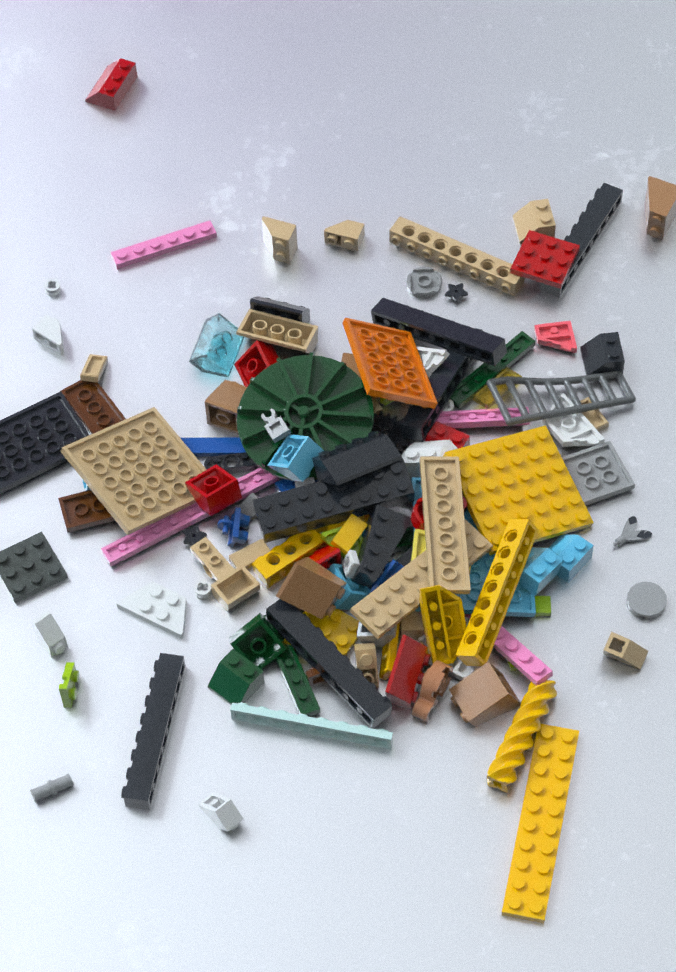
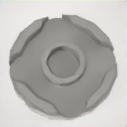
M419 267L414 269L411 274L409 273L406 286L413 296L425 299L431 298L440 292L442 277L433 268Z
M640 582L630 588L627 594V605L635 616L652 619L661 615L665 610L667 596L659 585L652 582Z

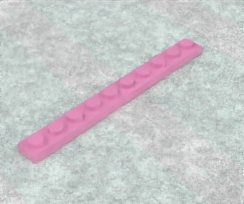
M258 468L238 478L242 498L236 502L248 497L251 493H256L279 481V477L270 473L267 474L262 468ZM196 502L101 548V552L109 565L113 566L210 515L203 511Z

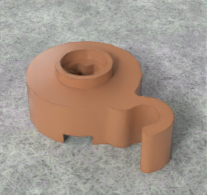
M436 660L426 671L421 682L420 697L412 710L413 716L428 722L430 711L438 703L437 697H443L449 686L451 678L448 677V674L453 672L452 666Z

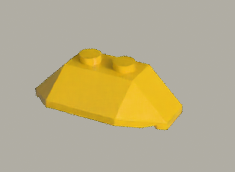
M441 585L421 588L419 595L420 610L429 654H431L432 664L436 660L445 664L454 663L458 647L467 628L462 599Z

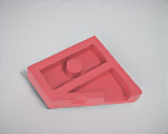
M571 321L534 325L537 344L577 353Z

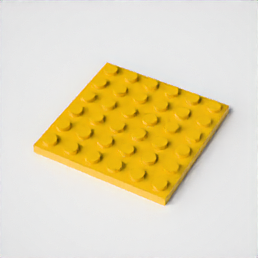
M546 425L447 451L443 455V457H459L462 496L467 501V508L478 532L493 545L492 549L488 552L489 555L496 554L510 519H529L539 530L534 543L588 528L594 523Z

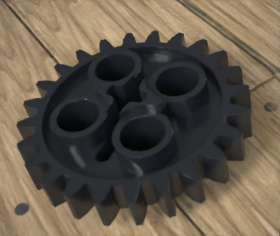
M383 411L379 415L375 413L372 432L376 431L375 426H378L379 433L388 435L402 455L407 449L409 439L402 437V432L399 428L401 420L397 421V416L391 418L390 413L384 416Z

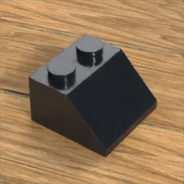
M618 332L601 333L580 347L586 375L610 371H621L623 374L625 360Z

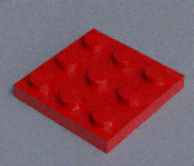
M529 230L510 268V273L561 289L579 252L580 245Z

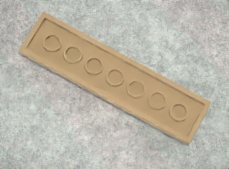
M420 456L419 464L429 587L441 585L454 594H470L459 457Z
M465 519L468 565L470 567L487 554L493 545ZM426 550L351 608L350 613L377 639L420 607V589L429 587Z

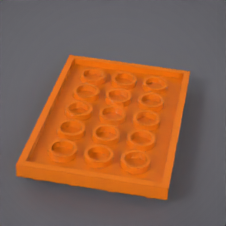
M345 317L343 326L367 395L435 409L438 403L411 332Z

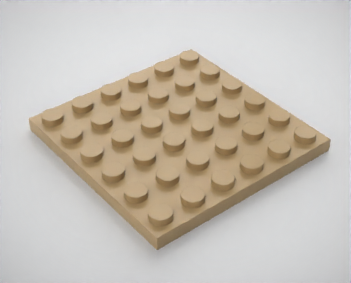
M155 407L68 444L61 449L64 457L127 535L196 503L185 482L206 470Z

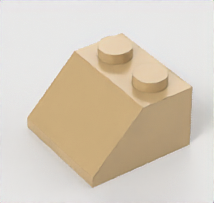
M548 199L530 201L513 215L520 244L523 243L529 230L555 238L556 224Z
M263 216V242L271 256L280 262L291 263L298 248L296 225Z

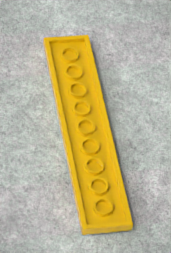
M541 724V730L536 734L501 915L544 924L578 742V730Z

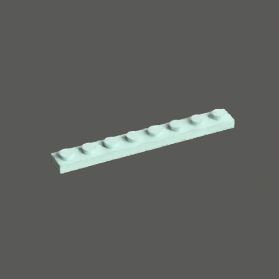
M232 703L230 708L232 720L391 749L393 744V732H389L386 729L377 730L365 725L355 726L344 721L334 722L322 717L313 718L305 714L296 715L284 710L275 711L263 706H249L246 703Z

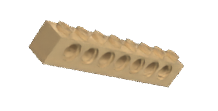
M401 216L389 230V242L394 245L403 247L426 259L433 260L458 273H463L472 279L486 283L488 286L502 290L504 293L515 296L525 282L524 277L510 273L512 264Z

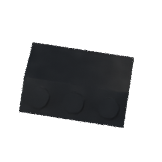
M260 296L250 299V309L308 324L310 322V309L304 306H297Z

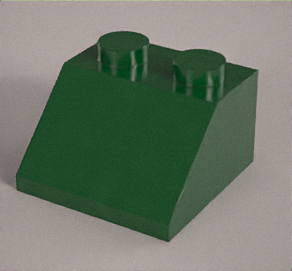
M261 613L229 637L230 645L260 669L264 668L287 649L274 628Z
M232 649L219 662L207 687L230 705L232 703H246L265 683L264 672L236 650Z

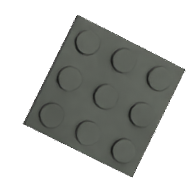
M42 531L0 551V578L14 603L68 578L65 569Z

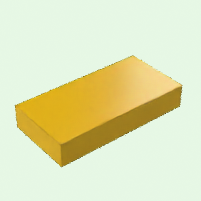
M351 514L330 544L339 548L346 555L368 524L354 514Z

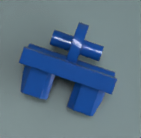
M235 507L234 514L230 517L224 516V519L219 520L217 525L222 530V534H228L227 546L233 547L235 543L245 544L248 539V531L239 530V527L247 528L250 516L242 514L241 508Z

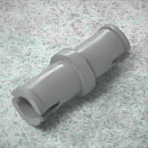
M68 773L55 780H47V783L30 789V793L36 802L51 794L52 796L57 795L58 791L73 786L74 783Z

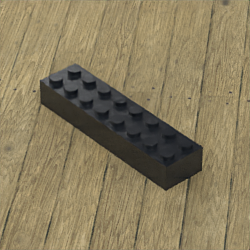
M402 458L400 461L337 486L318 481L254 499L253 506L264 543L346 521L351 514H354L356 517L368 515L377 504L389 509L414 502L415 492L404 459Z

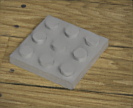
M611 441L562 457L585 506L635 488L634 481Z

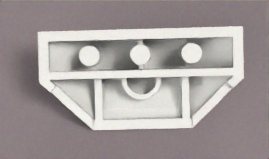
M450 440L414 442L401 456L404 459L409 477H420V456L443 457L445 452L458 448Z

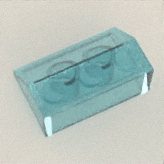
M218 313L205 320L189 362L201 372L229 377L244 337L236 335L238 328Z

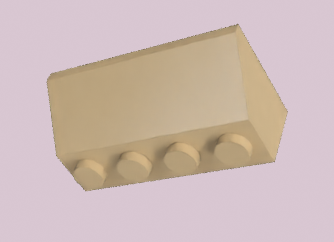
M249 309L236 331V335L310 353L314 351L318 343V326Z

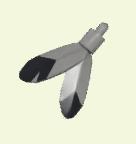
M632 516L627 520L621 536L615 539L613 545L620 546L626 541L648 540L652 537V533L647 530L634 531L637 518Z

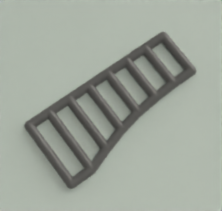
M621 371L565 378L505 376L487 380V386L508 426L619 406L636 401V397ZM617 378L626 397L617 398L607 379ZM599 381L609 400L599 401L589 382ZM581 383L592 403L582 405L571 384ZM506 384L521 416L511 418L496 387L497 385ZM514 384L526 386L539 413H528ZM534 385H545L556 410H546ZM553 385H564L574 406L564 408Z

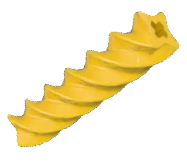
M546 680L537 686L530 682L528 692L524 695L520 708L513 717L512 725L505 733L504 741L499 746L495 759L488 768L486 777L489 787L498 788L505 793H509L507 785L517 780L515 768L525 763L523 751L533 747L531 735L541 730L539 718L549 713L547 701L557 697V691L554 688L555 681Z

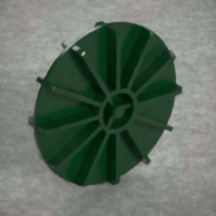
M310 352L309 355L294 356L283 360L277 358L276 363L270 365L255 378L252 377L249 380L250 384L242 395L237 407V430L242 446L248 456L265 473H270L287 480L291 479L268 466V463L286 437L274 443L264 427L266 423L263 421L261 414H264L265 417H270L272 415L270 409H274L277 418L282 417L291 435L309 436L324 451L334 450L335 446L340 444L352 443L351 440L355 438L367 437L373 428V403L371 396L366 393L362 379L352 369L347 367L345 362L316 356L314 352ZM313 466V468L310 471L309 477H314V480H317L315 468Z

